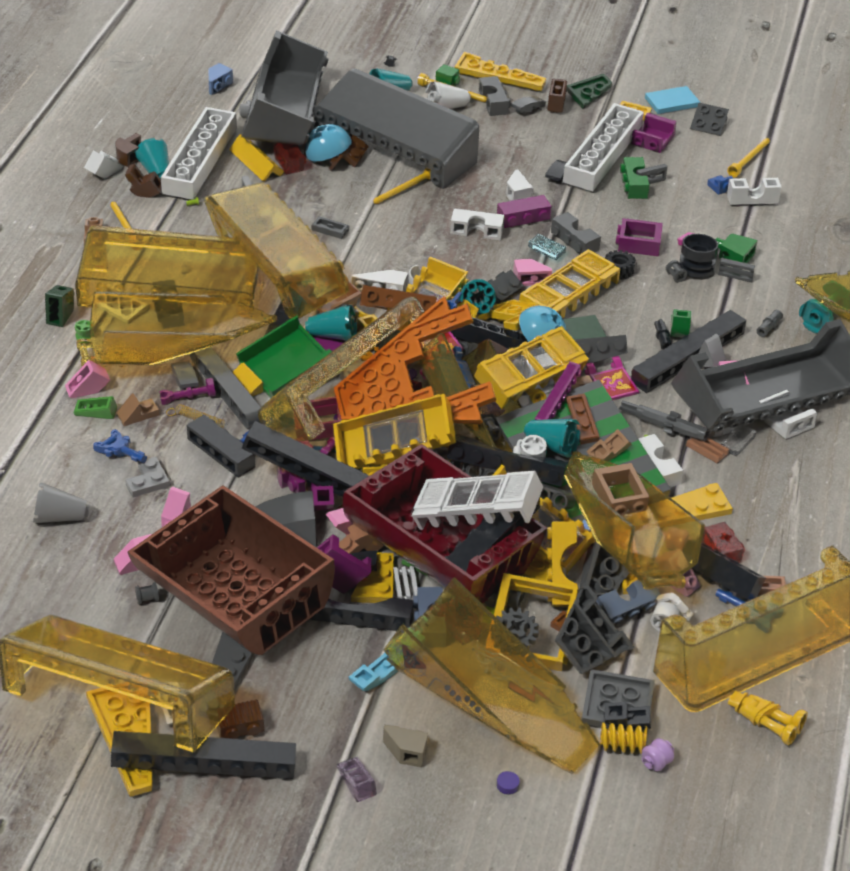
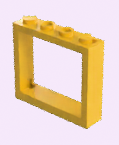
M503 573L492 625L496 623L495 617H502V611H506L510 590L568 600V615L578 595V587ZM490 630L486 650H488L486 655L499 660L505 659L509 662H514L513 660L520 664H529L531 666H534L535 662V667L561 672L563 664H568L569 659L560 648L558 658L528 652L526 655H523L521 652L518 655L515 651L510 653L508 648L503 651L502 647L496 645V638H493V630ZM530 654L534 657L531 661L527 659Z

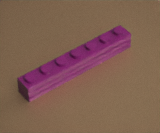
M571 361L568 363L534 420L555 418L557 410H560L562 402L566 400L567 393L571 392L572 385H575L577 377L581 375L580 364Z

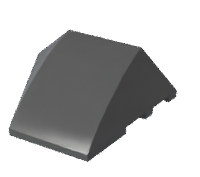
M312 491L284 495L255 506L316 547Z
M587 582L583 583L555 639L557 645L579 674L602 664L612 657L619 656L620 653L635 648L625 633L615 628L596 602L598 597Z

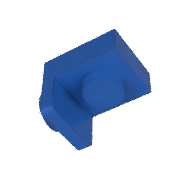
M722 175L708 179L707 185L720 195L727 192L729 179L734 178L732 176L726 178Z

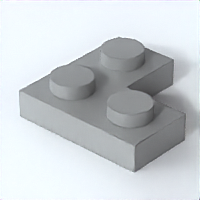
M157 457L149 458L145 463L138 461V468L142 475L125 479L132 498L170 487V481Z

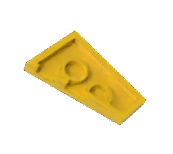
M377 553V571H371L367 578L362 579L357 584L351 596V602L377 603L393 598L394 553Z

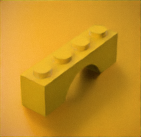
M552 522L551 527H547V540H551V548H547V560H551V568L547 569V580L577 587V583L570 581L563 574L560 564L563 553L577 543V522ZM548 597V602H552V607H568L569 605L568 600Z

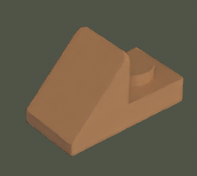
M132 393L117 411V416L123 426H127L159 416V409L152 398L139 402L134 393Z

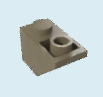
M384 724L383 743L400 764L422 768L428 746V733Z

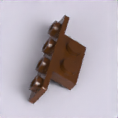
M349 134L352 140L351 145L344 152L331 159L330 163L332 165L329 167V170L331 171L341 158L355 167L369 146L357 136Z

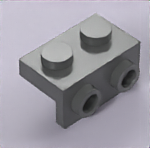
M512 270L506 273L502 271L495 277L494 281L493 279L487 281L495 290L497 304L524 286Z

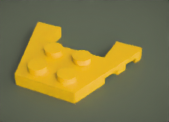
M512 299L494 305L493 309L488 313L477 314L476 319L484 321L488 318H495L498 321H505L503 322L504 328L517 331L520 329V314L527 308L539 306V303Z

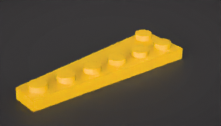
M467 52L462 54L454 66L463 75L467 74L476 78L498 76L499 81L504 84L530 88L534 91H542L546 84V78L524 72L517 68L511 70L507 65L502 64L499 66L494 64L492 60L487 62L481 60L480 56Z
M713 483L648 505L646 511L616 516L614 523L619 531H632L634 534L730 515L733 508L718 483Z

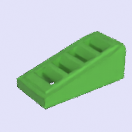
M113 396L78 399L73 413L76 416L114 419L117 404Z

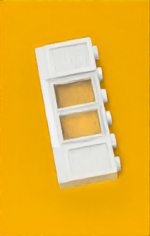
M536 471L456 479L453 477L426 479L414 506L412 517L420 530L424 529L428 519L432 526L439 527L441 522L440 516H446L450 525L456 526L459 521L457 515H464L467 522L474 525L477 520L475 514H483L486 522L492 524L496 518L494 513L501 512L506 522H512L514 518L512 511H520L525 523H529L543 485Z

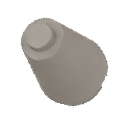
M45 483L39 484V487L43 488V490H39L37 494L34 515H38V518H33L34 523L83 520L84 516L88 517L90 505L86 504L87 500Z

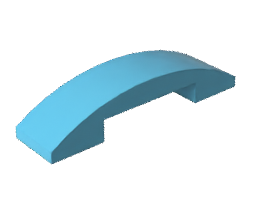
M409 627L404 633L395 638V645L389 649V653L386 651L368 667L365 664L349 676V680L363 691L379 686L395 675L402 666L404 667L403 653H400L397 647L404 644L411 647L409 649L416 654L425 642V638Z

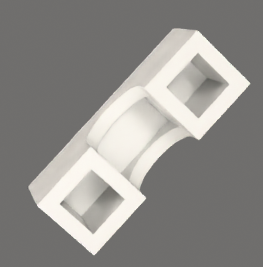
M746 178L729 179L727 197L730 205L778 204L782 187L778 178H762L761 184L755 189H749Z
M454 209L451 218L450 234L467 236L470 230L478 229L484 232V238L501 240L504 215Z
M652 434L639 438L640 443L669 487L681 485L683 469L674 458L662 460L664 445L657 436Z

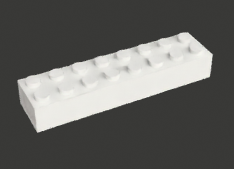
M614 103L564 166L563 182L588 191H594L630 144L632 132L642 127L644 112Z
M205 107L161 176L162 194L192 200L196 197L237 129L236 112Z

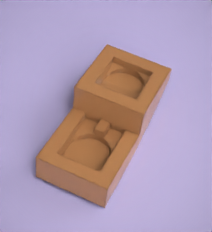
M617 429L605 441L600 439L586 452L600 466L618 456L632 444Z

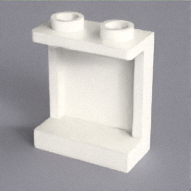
M785 390L759 402L762 404L789 395L790 392ZM798 409L794 412H784L779 416H769L763 421L782 437L788 439L814 428L817 412L813 409L805 412Z

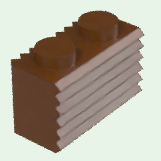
M552 79L548 97V111L554 113L563 112L567 80Z
M257 699L250 702L229 704L224 707L220 706L214 709L215 723L220 738L236 739L240 736H255L260 732H264V718Z

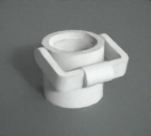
M529 435L523 440L517 441L516 446L513 448V453L546 457V441L541 436Z
M675 593L661 594L656 598L658 603L650 622L657 631L672 633L675 631L678 622L689 621L693 613Z

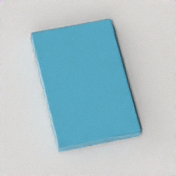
M687 86L645 93V99L657 114L695 108L700 102Z

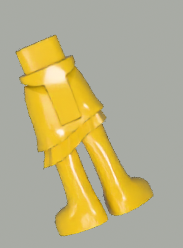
M735 691L728 700V705L734 707L737 713L743 715L753 725L757 724L759 727L761 725L767 727L780 736L782 742L786 745H791L794 742L796 735L800 734L808 716V712L803 709L798 710L794 716L780 711V704H775L773 701L765 700L756 695H749L747 692L742 694ZM772 719L777 720L778 722L784 724L785 726H783V725H781V724H779V723L773 721Z

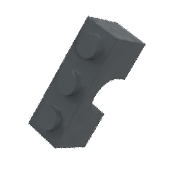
M498 76L479 78V93L487 97L486 109L489 116L508 115V108L511 107V102L507 98L506 90L503 89V84L499 81Z
M566 212L552 218L551 233L576 252L582 254L588 249L593 252L599 251L601 236L590 228L579 231V220L572 214Z

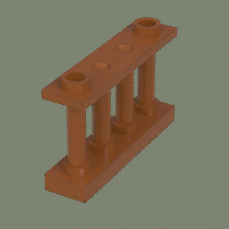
M363 285L360 306L384 310L390 308L397 312L422 315L436 303L437 297Z

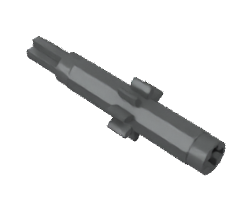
M622 400L619 407L620 410L636 415L637 418L665 427L663 431L674 435L676 431L705 442L710 433L706 427L681 419L682 415L674 411H670L669 415L647 406L636 405Z

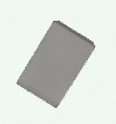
M715 334L704 341L698 354L706 352L709 359L703 367H715L719 364V361L726 360L719 335Z

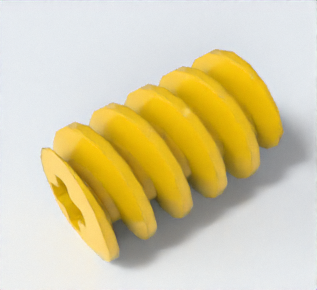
M602 722L600 744L603 745L604 751H607L609 745H612L613 752H616L618 746H620L622 753H625L627 747H629L631 754H634L636 748L642 754L643 748L646 747L647 726L644 732H642L639 725L635 731H633L632 725H628L625 731L623 724H619L616 730L613 723L607 729L605 723Z

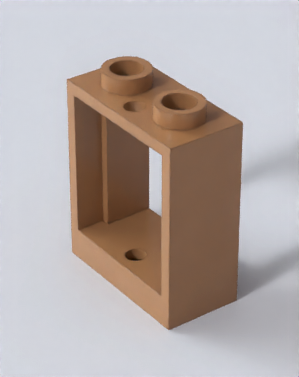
M632 463L594 469L592 485L608 517L639 513L647 510L649 495ZM629 483L635 496L614 499L608 486Z

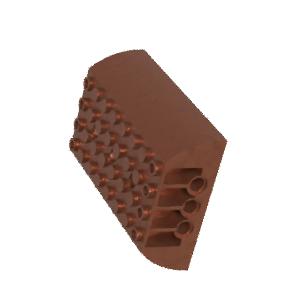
M224 485L127 551L131 562L138 570L240 645L257 655L264 654L323 609L328 601L334 580L335 565L333 558Z

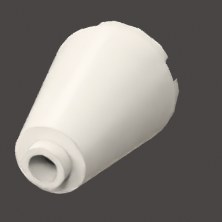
M436 81L430 82L426 89V93H428V98L426 99L449 109L466 106L471 99L467 90Z

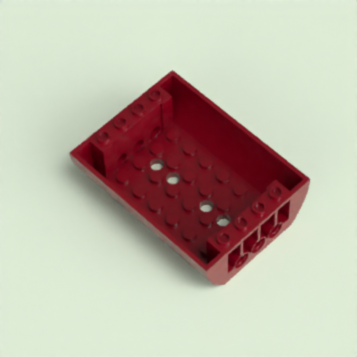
M420 444L344 491L343 511L350 522L453 594L462 596L461 598L473 608L479 607L490 596L499 592L503 573L517 576L525 573L537 554L547 531L546 526L531 517L529 523H525L522 527L519 525L512 530L510 535L480 556L477 555L469 561L466 572L446 559L445 556H449L454 551L456 545L459 542H463L469 532L481 524L484 516L483 514H475L477 517L476 523L471 525L467 522L464 515H457L459 521L456 526L450 525L446 516H440L441 522L439 527L432 526L428 519L423 530L418 528L412 513L426 479L471 477L423 444ZM480 493L475 504L492 503L496 493ZM470 494L454 495L450 506L467 504Z

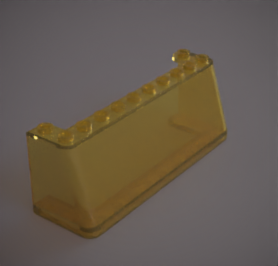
M261 182L210 194L203 198L216 234L223 242H226L230 239L229 233L276 286L284 311L290 319L296 315L300 319L349 291L347 285L349 280L343 272L345 268L341 260H336L332 251L329 252L323 242L320 243L315 233L312 234L307 225L304 226L299 216L296 217L291 208L288 209L285 201L280 200L276 192H272L269 184Z
M94 225L88 229L76 277L77 306L89 307L93 305L96 293L236 306V315L240 320L254 322L264 285V258L254 249L258 241L255 239Z
M415 297L403 299L288 383L259 409L258 418L261 424L296 441L313 440L326 430L308 396L373 349L394 331L404 330L422 315L424 310L419 300ZM434 337L421 342L422 351H430L440 341L438 337Z
M834 545L821 551L820 559L825 564V568L694 626L681 615H671L662 619L653 672L686 710L690 712L704 710L730 698L735 691L743 692L850 642V561Z
M47 615L4 635L0 639V673L3 691L22 696L26 692L24 674L32 666L171 709L174 746L191 752H195L235 706L234 677L229 669L55 615Z

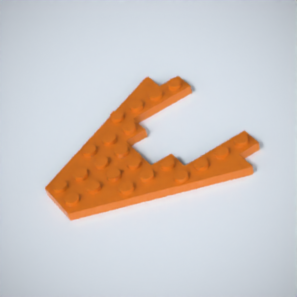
M442 297L334 387V392L341 419L349 420L360 415H367L379 410L393 408L397 405L408 404L415 400L433 397L435 394L432 386L414 392L407 364L424 358L421 342L474 323L468 304L450 310L446 297ZM490 381L447 397L451 404L453 423L464 424L483 423L479 407L497 401ZM413 418L398 423H418V419Z

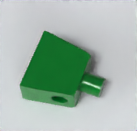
M733 233L725 240L718 237L715 239L718 242V249H720L719 259L725 258L748 263L755 255L758 241L756 239Z

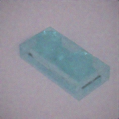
M537 234L528 242V247L554 260H557L566 253L565 246L540 234Z

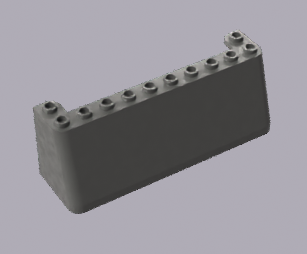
M276 30L258 74L241 137L247 140L302 146L303 143L306 144L309 132L315 125V121H313L314 109L322 80L323 66L326 67L329 60L327 58L328 52Z
M356 68L349 70L314 109L316 127L326 124L340 126L350 134L431 169L430 178L432 183L442 189L477 163L479 124L476 120Z
M841 319L826 322L810 343L704 370L701 369L709 359L706 352L692 355L671 382L676 393L707 429L714 432H719L727 427L734 428L742 423L749 424L757 419L764 420L772 415L779 416L787 411L794 412L802 407L809 408L817 403L824 404L832 399L839 400L846 395L850 396V334ZM745 374H746V377H747V379H748L749 384H746ZM785 390L790 392L789 395L762 404L759 402Z

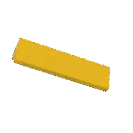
M241 134L229 148L238 159L264 182L272 172L279 176L284 172L251 140L242 138Z

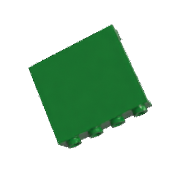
M297 315L236 353L239 365L245 363L263 382V391L273 402L279 398H286L337 365L334 353L330 349L326 351L303 328Z

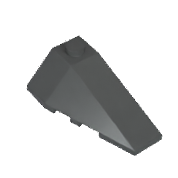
M598 539L587 550L582 569L580 589L583 583L587 582L597 597L615 589L617 590L630 573L634 555Z

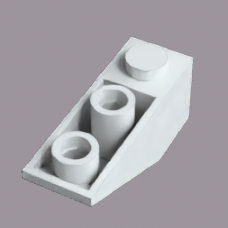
M385 270L352 275L351 283L360 292H362L363 285L406 291L408 272Z

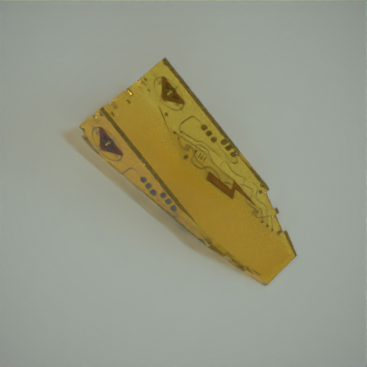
M454 577L435 601L436 605H432L410 625V628H407L404 624L400 626L383 649L389 656L387 661L398 671L504 737L573 774L600 743L588 723L583 724L576 712L578 706L576 703H571L564 691L566 688L565 684Z

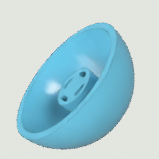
M334 124L320 125L309 134L308 141L305 144L306 157L310 161H323L333 158L344 152L351 145V137L340 126Z
M547 306L527 308L519 317L520 328L528 342L560 326L566 330V325L560 314Z

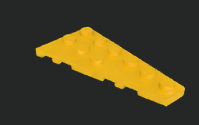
M149 675L86 691V698L110 753L114 731L151 733ZM117 767L129 797L152 791V769L143 770Z

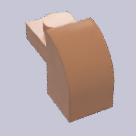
M355 524L348 527L350 533L339 542V547L349 554L360 552L363 548L367 551H378L384 546Z

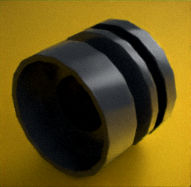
M699 233L690 234L683 238L679 263L680 267L687 271L688 276L702 278L714 273L718 250L717 240L711 236Z

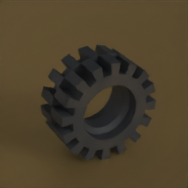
M614 250V252L610 251L609 254H606L605 259L620 268L619 280H622V277L628 279V277L634 274L635 257H632L633 255L631 253L628 254L627 251L623 253V250L619 252Z

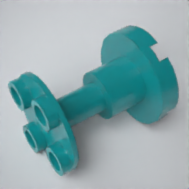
M834 281L823 286L820 293L821 300L810 299L801 305L799 317H802L803 325L809 331L818 333L826 322L834 321L832 313L843 315L849 312V290Z

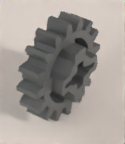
M511 607L509 613L503 610L502 617H495L496 623L492 625L494 630L493 638H496V645L502 644L503 651L510 644L514 646L513 649H517V646L521 644L527 650H530V644H536L535 638L539 636V631H537L539 624L535 623V616L529 617L528 610L521 613V608L519 607L517 612H514ZM505 624L506 628L501 632L502 626ZM528 629H530V633L526 637V632H528ZM499 634L503 635L502 640L497 638ZM504 639L509 641L507 645L502 643Z

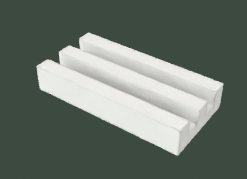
M402 566L400 570L397 567H393L397 598L413 600V596H417L414 566H410L409 569ZM399 575L403 577L406 596H402ZM407 575H410L413 596L410 595Z

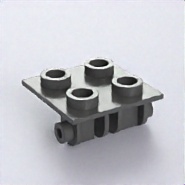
M699 102L690 129L721 136L724 124L728 119L729 109Z

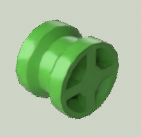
M80 320L75 323L77 341L82 343L90 342L94 338L92 322Z

